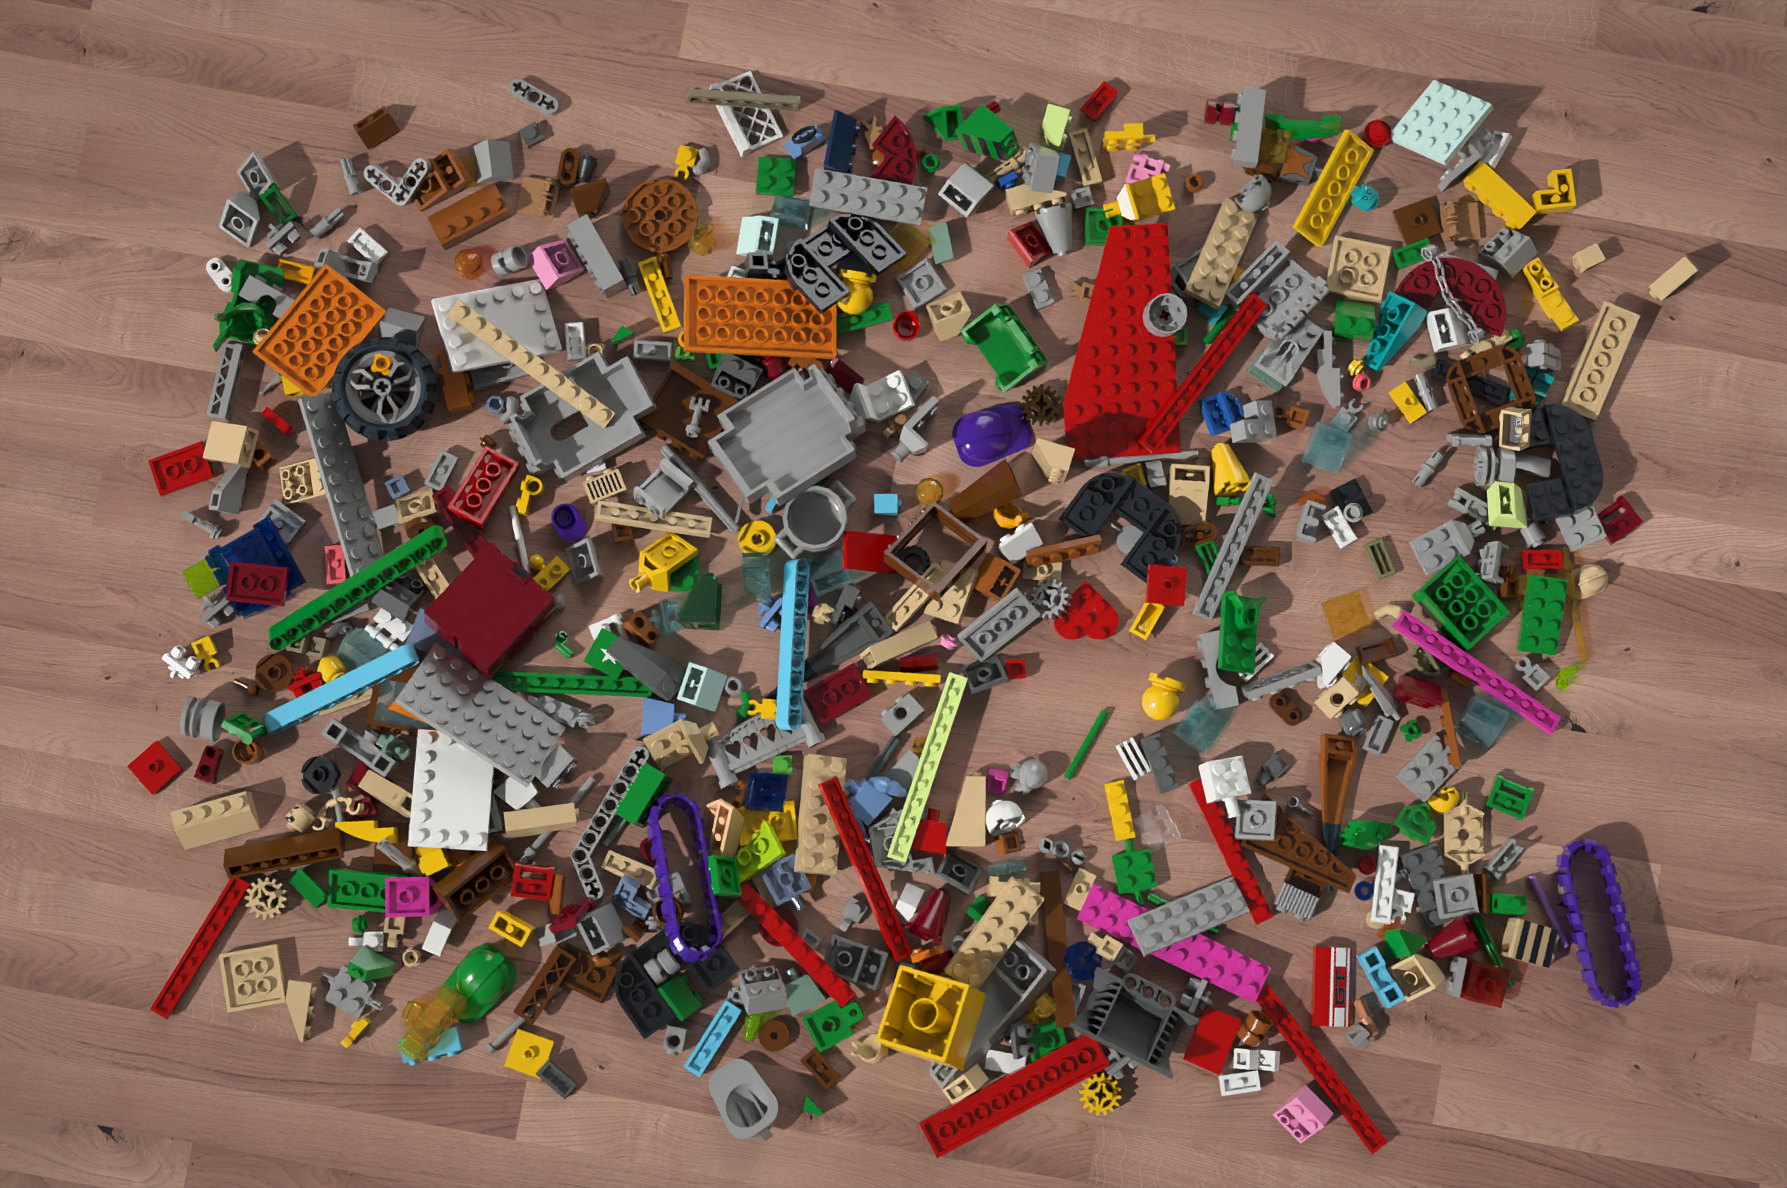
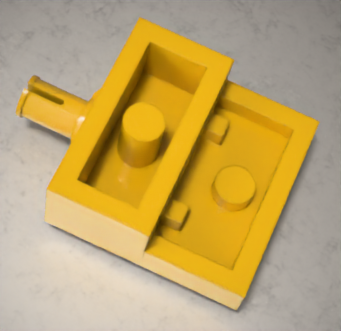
M1143 123L1124 124L1122 131H1105L1102 150L1107 149L1108 152H1116L1118 149L1136 151L1140 149L1141 144L1144 142L1155 143V134L1144 135Z

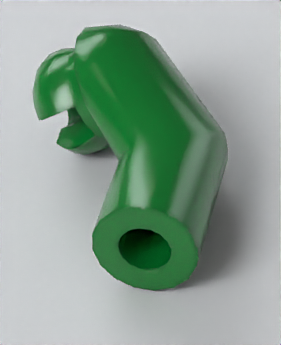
M561 630L555 635V648L567 659H570L574 651L567 646V633Z

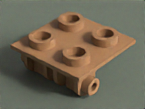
M523 176L516 213L553 220L561 183L554 182L551 178L542 180Z
M1449 201L1447 204L1439 205L1443 242L1481 239L1477 202L1455 204V201Z

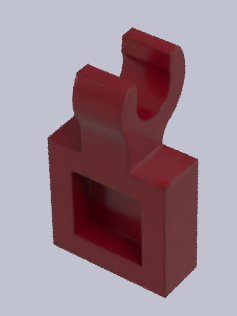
M948 950L941 957L937 954L921 960L920 963L923 971L933 975L944 973L943 968L953 958L951 950Z

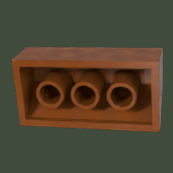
M492 183L427 218L444 250H447L512 215L495 183Z

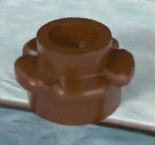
M487 434L483 438L480 437L482 441L480 445L483 448L487 446L495 450L494 448L497 443Z

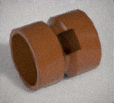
M242 739L238 740L232 748L233 758L237 762L247 765L257 764L261 761L264 753L262 745L255 740L250 744H244Z
M1251 1010L1246 1018L1247 1024L1243 1023L1237 1035L1246 1044L1252 1047H1259L1264 1039V1034L1269 1032L1273 1022L1264 1013L1258 1010Z

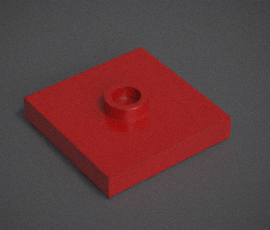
M1149 564L1145 603L1184 607L1187 568Z
M157 740L127 766L152 795H155L183 770Z

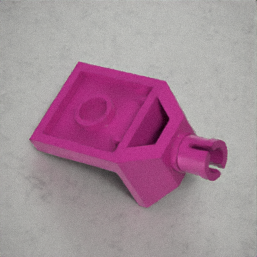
M431 877L385 878L386 917H417L434 914L442 906V902L432 888L438 882Z

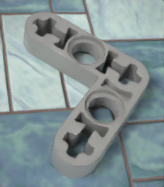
M426 158L415 159L400 182L378 165L367 166L364 170V177L395 204L402 206L411 202L430 173L432 165ZM419 163H424V170H420L421 166ZM371 170H375V175L378 177H372ZM411 176L416 180L414 187L408 184V179ZM386 180H389L392 184L389 191L384 187ZM405 192V194L403 195L405 200H400L401 196L399 194Z

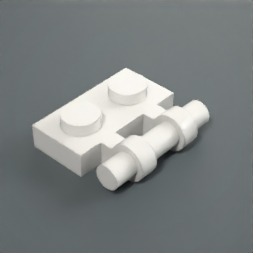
M381 608L373 618L379 624L376 627L368 624L365 630L370 633V637L383 643V647L393 651L399 648L395 644L397 639L402 642L408 639L413 625L407 620L401 621ZM384 628L392 633L389 638L381 633Z

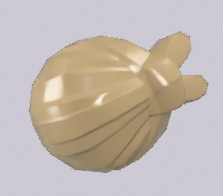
M872 1034L862 1043L858 1040L851 1042L852 1046L857 1050H853L850 1054L852 1056H859L868 1063L875 1064L883 1061L888 1054L889 1047L876 1042L877 1034Z

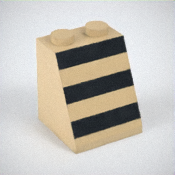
M1507 918L1499 954L1510 959L1549 968L1554 961V946L1558 944L1559 940L1558 930L1518 918Z

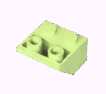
M1048 104L1041 133L1050 149L1059 152V150L1063 151L1067 137L1064 133H1068L1072 119L1069 116L1070 110Z
M1495 481L1487 490L1489 526L1526 529L1525 492L1514 483Z

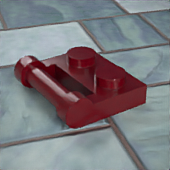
M1622 495L1616 498L1614 503L1597 514L1607 535L1605 538L1610 545L1643 523ZM1620 507L1624 509L1622 514L1606 525L1602 521Z
M587 897L580 904L573 905L572 903L565 906L563 912L554 917V921L548 927L551 933L574 928L579 923V919L595 906V901Z

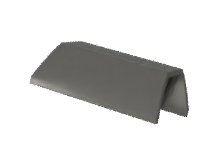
M1097 967L1095 969L1093 988L1084 1007L1068 1027L1173 1079L1174 1075L1170 1069L1169 1057L1178 1036L1187 1027L1197 1024L1200 1019L1175 1007V996L1171 992L1133 973L1127 974L1120 979ZM1126 979L1133 980L1134 988L1127 987ZM1144 988H1149L1151 990V997H1146L1144 995ZM1161 997L1168 998L1169 1006H1164L1161 1003Z

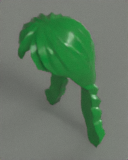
M244 302L238 304L233 309L225 310L222 313L217 312L214 315V320L225 322L230 319V321L212 345L214 351L217 352L231 335L254 334L258 329H263L266 321L263 309L257 304Z

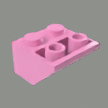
M1304 1085L1273 1116L1301 1144L1325 1127L1333 1112Z

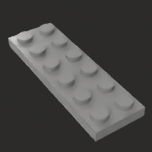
M815 168L809 207L921 226L927 188Z
M1230 877L1131 918L1127 922L1145 957L1246 915L1250 910L1234 878Z

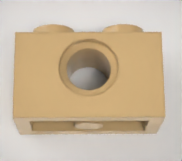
M1342 674L1332 686L1326 688L1314 699V703L1329 719L1333 716L1337 718L1344 712L1343 707L1348 703L1351 705L1359 698L1357 696L1359 690ZM1340 693L1344 698L1341 702H1335L1332 699L1333 695Z

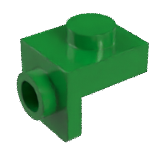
M1516 328L1509 333L1513 337V343L1507 346L1517 351L1525 345V338L1520 331L1518 332Z

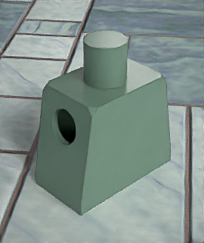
M797 967L786 971L790 983L784 986L787 991L786 998L792 1017L826 1000V997L809 973L801 977Z

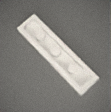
M1379 845L1370 922L1389 925L1391 923L1399 847Z

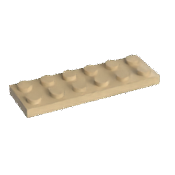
M1227 197L1223 200L1184 293L1215 309L1220 307L1259 214L1243 210Z
M1606 301L1602 303L1560 405L1575 410L1584 418L1594 422L1597 420L1640 315Z
M1011 877L944 969L945 973L961 983L968 984L979 990L1042 904L1044 897Z

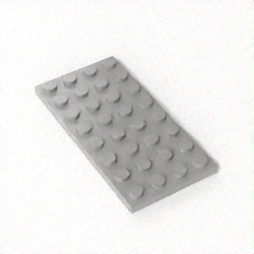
M437 643L434 644L395 700V703L525 787L529 786L566 728Z

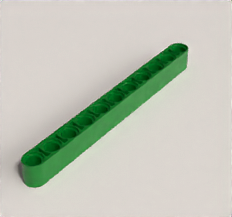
M434 525L271 626L268 629L269 646L273 650L284 649L443 550L447 545L443 527Z

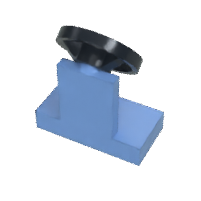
M817 125L806 126L795 132L791 140L784 143V146L792 159L797 160L825 143L826 139Z

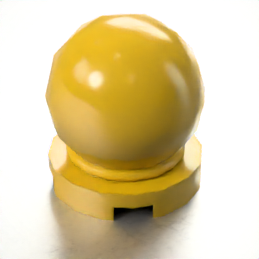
M840 269L838 276L843 277L842 283L850 290V294L838 302V306L848 314L865 312L873 300V291L870 285L871 282L876 283L877 275L872 274L871 278H869V274L864 272L847 270V273H845L844 269Z
M1150 673L1148 681L1152 685L1146 688L1142 695V707L1145 713L1153 720H1167L1174 716L1179 709L1180 699L1178 693H1184L1187 685L1168 677L1164 679L1159 677L1158 674Z

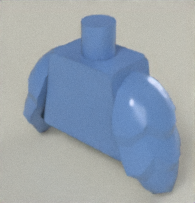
M874 776L868 781L861 779L858 784L852 779L845 783L844 789L849 792L846 798L864 840H868V836L862 821L869 826L892 800L890 795L907 797L908 791L899 782L890 780L885 776Z

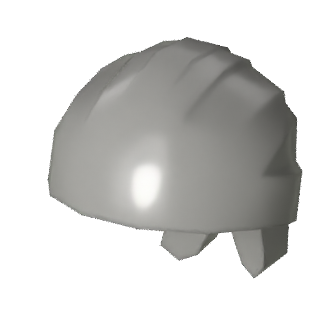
M1034 759L1024 762L1019 772L1020 783L1016 784L1015 791H1022V795L1026 796L1031 790L1044 785L1048 774L1046 766L1039 760Z

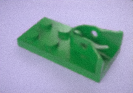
M1234 590L1222 594L1218 669L1247 675L1255 674L1257 622L1259 609L1263 602L1266 601L1265 597L1257 599L1238 595Z

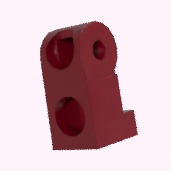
M207 745L199 761L194 778L215 785L219 764L223 757V749Z

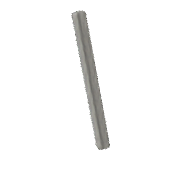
M668 443L660 449V452L673 465L693 480V489L732 533L739 531L741 525L735 522V518Z

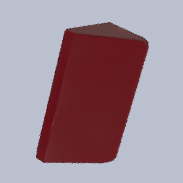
M837 356L835 359H832L825 369V372L831 374L836 383L849 394L852 393L854 384L859 383L863 385L865 382L863 377Z
M936 653L899 658L901 673L930 671L939 668L938 655Z

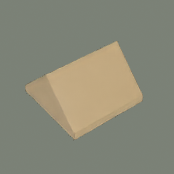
M432 488L396 500L400 525L405 527L407 522L416 517L430 516L436 518L441 516L438 504L432 497L434 494Z

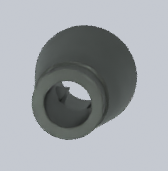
M583 154L579 162L578 181L589 183L598 165L596 163L597 158Z

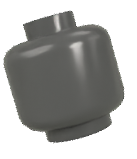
M1351 707L1347 708L1339 719V724L1348 736L1358 737L1367 730L1368 722L1360 709L1352 710Z

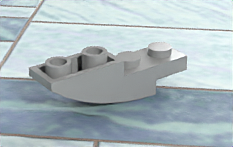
M1324 331L1321 334V349H1317L1314 352V364L1324 396L1333 409H1338L1341 406L1340 404H1343L1344 399L1343 392H1340V385H1343V374H1340V368H1332V366H1335V355H1332V348L1335 347V336H1332V331Z

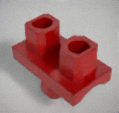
M300 666L298 667L299 673L294 675L293 678L295 681L302 680L287 687L298 698L307 693L306 687L311 685L314 690L324 685V681L320 672L308 677V675L313 673V670L311 668L304 670Z

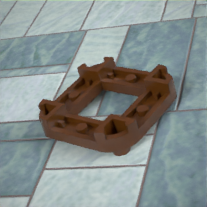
M1497 346L1459 360L1447 372V386L1460 421L1464 428L1472 433L1481 434L1499 428V415L1502 409L1515 407L1531 409L1532 412L1535 407L1536 397L1521 356L1512 347ZM1503 365L1516 401L1479 414L1466 378ZM1515 415L1514 422L1521 420V417Z

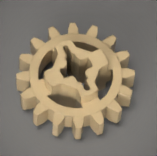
M266 877L265 882L262 878H259L258 884L252 882L253 889H247L246 891L250 895L245 896V899L249 900L246 907L252 908L249 913L253 914L256 912V918H260L263 915V920H268L269 915L272 919L276 918L275 913L282 914L281 908H287L284 901L289 900V898L284 897L288 890L281 889L284 884L280 883L277 885L278 879H273L271 882L270 877ZM267 885L272 886L276 891H271ZM269 895L270 899L264 902L263 898ZM257 906H263L266 911L260 910Z

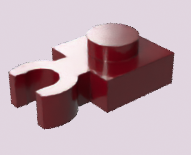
M370 795L357 800L354 804V810H357L360 803L364 804V811L360 815L351 814V817L346 822L355 820L357 816L359 820H363L378 814L379 811L373 796Z

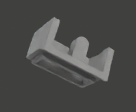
M1307 500V503L1303 506L1295 533L1297 541L1310 545L1315 543L1316 529L1321 513L1325 510L1326 505Z

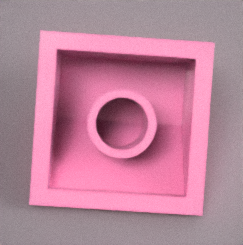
M566 239L538 246L527 258L546 290L561 286L585 271Z

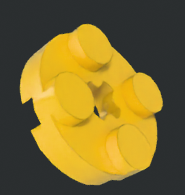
M760 520L753 521L741 528L738 535L739 546L746 556L753 559H764L776 547L774 540L776 534L768 523ZM761 535L762 543L755 545L752 539L753 536Z

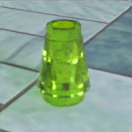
M757 1013L745 1016L744 1040L754 1042L764 1023V1016Z

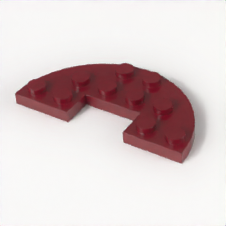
M895 115L872 144V147L886 158L870 178L912 185L917 166L916 149L909 130ZM851 214L853 217L861 218L860 215Z
M1454 257L1439 258L1444 267L1445 280L1453 297L1473 305L1469 315H1471L1477 327L1501 337L1506 322V305L1503 293L1496 280L1484 268L1471 261ZM1427 261L1409 272L1398 285L1395 293L1430 308L1437 291H1441L1432 261ZM1441 268L1438 269V276H1442Z

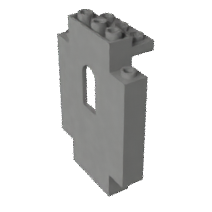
M598 351L562 372L564 376L616 413L605 429L583 414L589 426L563 441H556L552 437L553 427L576 414L579 410L543 384L520 396L522 401L520 405L527 414L522 417L517 413L509 416L512 421L508 424L511 429L509 433L514 441L517 440L519 447H517L522 457L527 459L528 463H526V466L531 474L534 473L537 476H541L554 468L559 478L569 481L646 437L638 420L655 411L657 407L632 360L627 356L609 366L604 356Z

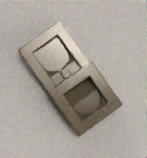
M304 635L288 645L286 650L324 658L327 656L331 640Z

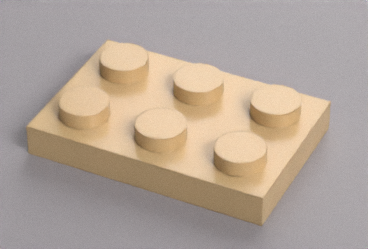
M942 559L940 567L948 573L956 563ZM969 568L938 602L930 597L924 614L960 625L979 571Z

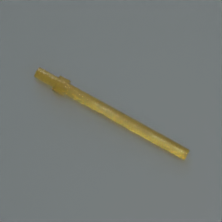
M1563 547L1561 548L1563 559L1562 571H1565V577L1568 580L1567 588L1580 661H1586L1588 658L1572 571L1574 565L1570 559L1569 548Z

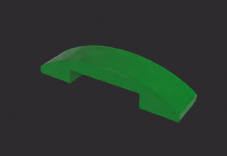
M1265 114V130L1282 137L1294 139L1324 138L1341 132V116L1322 115V121L1284 120V114Z

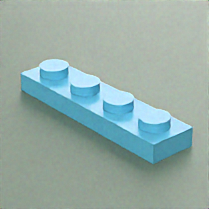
M725 1000L683 1067L696 1076L701 1077L742 1010Z

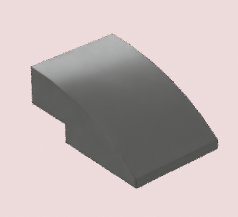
M833 934L824 961L841 979L880 991L892 955Z

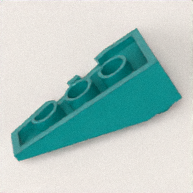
M1389 291L1378 312L1380 318L1378 324H1375V336L1369 344L1364 364L1379 372L1415 333L1428 311L1416 303Z

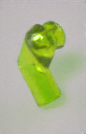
M1574 664L1558 671L1555 681L1558 689L1566 690L1568 688L1569 676L1578 672Z

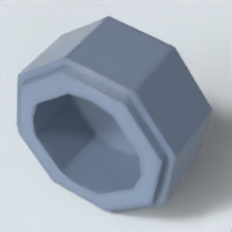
M491 396L487 400L486 408L491 414L499 415L505 410V402L500 396Z

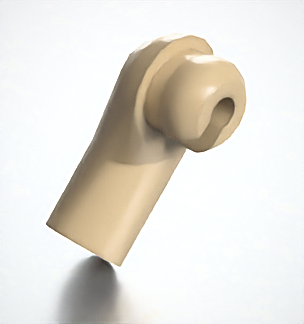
M1386 604L1373 613L1377 620L1382 619L1386 615H1392L1397 619L1403 609L1398 605Z

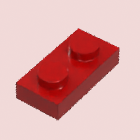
M1103 81L1081 107L1080 111L1095 122L1118 95V91Z
M1562 550L1522 551V570L1563 569Z

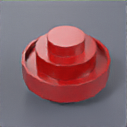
M1378 119L1369 122L1363 131L1364 141L1373 148L1385 146L1392 135L1388 123Z

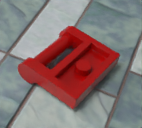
M515 861L510 896L550 901L554 865L521 864V861ZM520 871L546 874V879L520 877Z

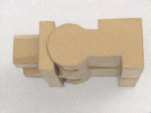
M988 876V896L997 897L1007 882H999V877ZM1030 878L1016 879L1040 894V883L1030 882Z

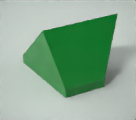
M960 104L941 106L923 116L944 141L959 140L955 129L962 124Z
M1402 929L1386 930L1383 959L1412 957L1427 942V938Z

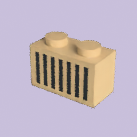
M614 467L605 470L604 474L598 477L597 475L589 476L583 482L592 506L598 505V500L608 501L628 492L620 470L618 468L614 469Z

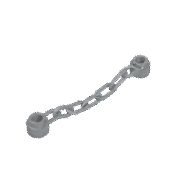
M1428 244L1421 249V255L1426 261H1432L1434 264L1435 276L1444 300L1457 314L1458 318L1468 325L1470 329L1467 333L1469 341L1472 344H1478L1484 339L1485 332L1482 328L1476 326L1471 315L1462 310L1455 301L1445 280L1444 267L1437 256L1439 253L1438 247L1434 244ZM1440 268L1442 276H1438V269ZM1448 293L1452 300L1448 301L1445 294ZM1465 314L1468 319L1465 320L1460 315Z

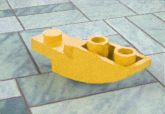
M1537 257L1528 262L1522 268V271L1548 318L1554 320L1561 332L1577 324L1579 319L1558 291L1559 286L1540 259Z

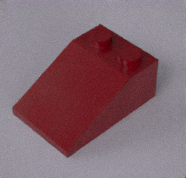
M1409 673L1399 676L1393 696L1394 699L1428 710L1441 707L1443 704L1441 688L1435 685L1436 682L1428 679L1421 681L1417 679L1416 675Z

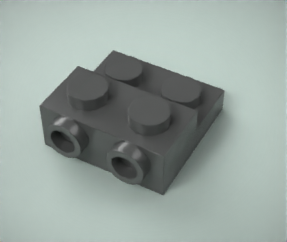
M853 583L845 585L830 617L832 624L838 626L839 622H844L847 615V610L845 609L852 612L854 608L858 609L862 601V596H860L862 588Z

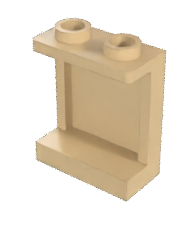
M212 421L203 458L213 462L232 463L250 468L259 431L248 426Z

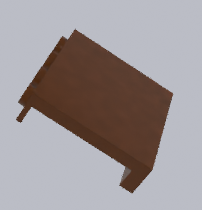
M673 361L670 366V372L653 397L657 409L638 421L646 431L653 430L656 432V436L663 441L668 439L673 442L672 446L679 451L686 450L689 452L688 456L696 461L699 459L704 461L711 450L707 441L722 433L724 429L717 415L738 403L739 400L711 386V383ZM692 395L696 396L695 403L697 404L699 397L704 398L702 405H705L707 399H711L708 413H701L698 425L701 428V432L696 438L688 436L685 430L687 425H691L694 410L689 409Z

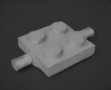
M345 964L342 965L338 975L335 977L326 972L323 973L321 980L331 984L325 998L327 1002L357 1018L361 1017L368 1005L380 1010L383 1003L373 998L378 982L374 980L364 982L353 978L347 973L348 966Z

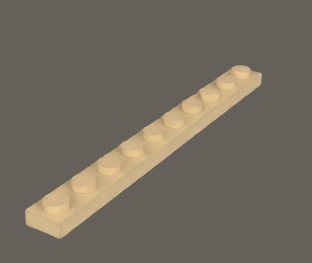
M460 299L455 302L447 315L602 428L605 429L616 414Z

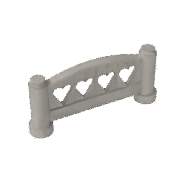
M803 699L801 726L796 730H792V734L779 729L776 725V720L761 719V714L733 728L719 741L712 738L706 743L709 747L707 754L720 780L718 784L721 790L739 782L736 774L801 743L806 742L808 748H812L825 742L826 738L823 733H820L805 699ZM771 724L775 725L774 742L762 736L761 729H768V726ZM752 733L759 735L757 751L743 742L744 737H750ZM735 741L741 742L739 759L726 751L727 745H733Z

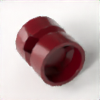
M1207 99L1204 123L1215 125L1219 122L1220 125L1231 126L1234 114V101L1223 100L1222 103H1219L1218 100Z

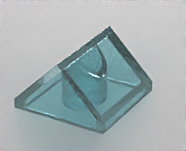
M776 196L770 217L779 218L780 225L808 230L812 207H809L810 200Z
M357 626L342 640L336 657L354 670L379 658L380 655H385L388 650L383 647V643L376 638L373 639L369 636L370 633Z

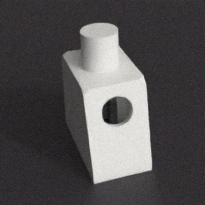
M509 777L494 791L497 796L517 811L523 810L525 807L527 809L541 807L535 800L540 792L533 781H531L528 787H525Z

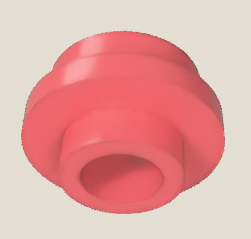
M1365 373L1357 374L1353 380V388L1358 392L1368 390L1371 385V379Z

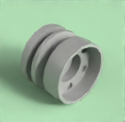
M1170 293L1160 294L1153 298L1144 308L1143 312L1145 327L1150 333L1159 337L1170 336L1180 330L1187 318V308L1183 300ZM1162 312L1163 314L1168 315V317L1165 320L1164 318L1160 319L1159 317L1162 314Z
M1484 446L1477 447L1473 464L1474 479L1477 486H1484L1485 484L1487 487H1490L1494 480L1497 482H1514L1516 469L1514 450L1498 447L1495 453L1492 446L1487 447V449Z
M188 697L180 718L181 735L197 738L200 734L201 739L216 742L223 729L221 726L225 720V704L209 700L206 704L205 699L199 698L197 700L196 697Z

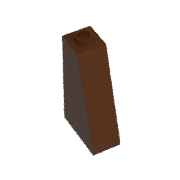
M1002 460L950 500L951 510H949V513L966 524L1022 496L1013 470L1007 460Z

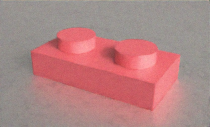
M341 545L325 546L327 584H340L347 579V566Z

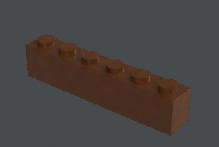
M335 828L227 848L224 851L223 866L228 878L231 879L344 858L345 840L341 830Z

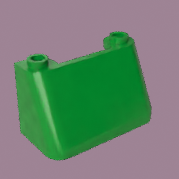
M1006 302L995 303L961 330L965 342L969 345H977L996 372L995 385L1000 391H1009L1048 364L1045 354L1015 311Z

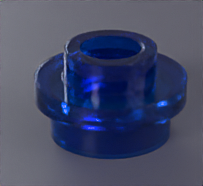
M1361 881L1356 884L1354 894L1359 900L1366 901L1372 898L1374 888L1369 882ZM1363 887H1366L1368 890L1365 895L1361 893Z

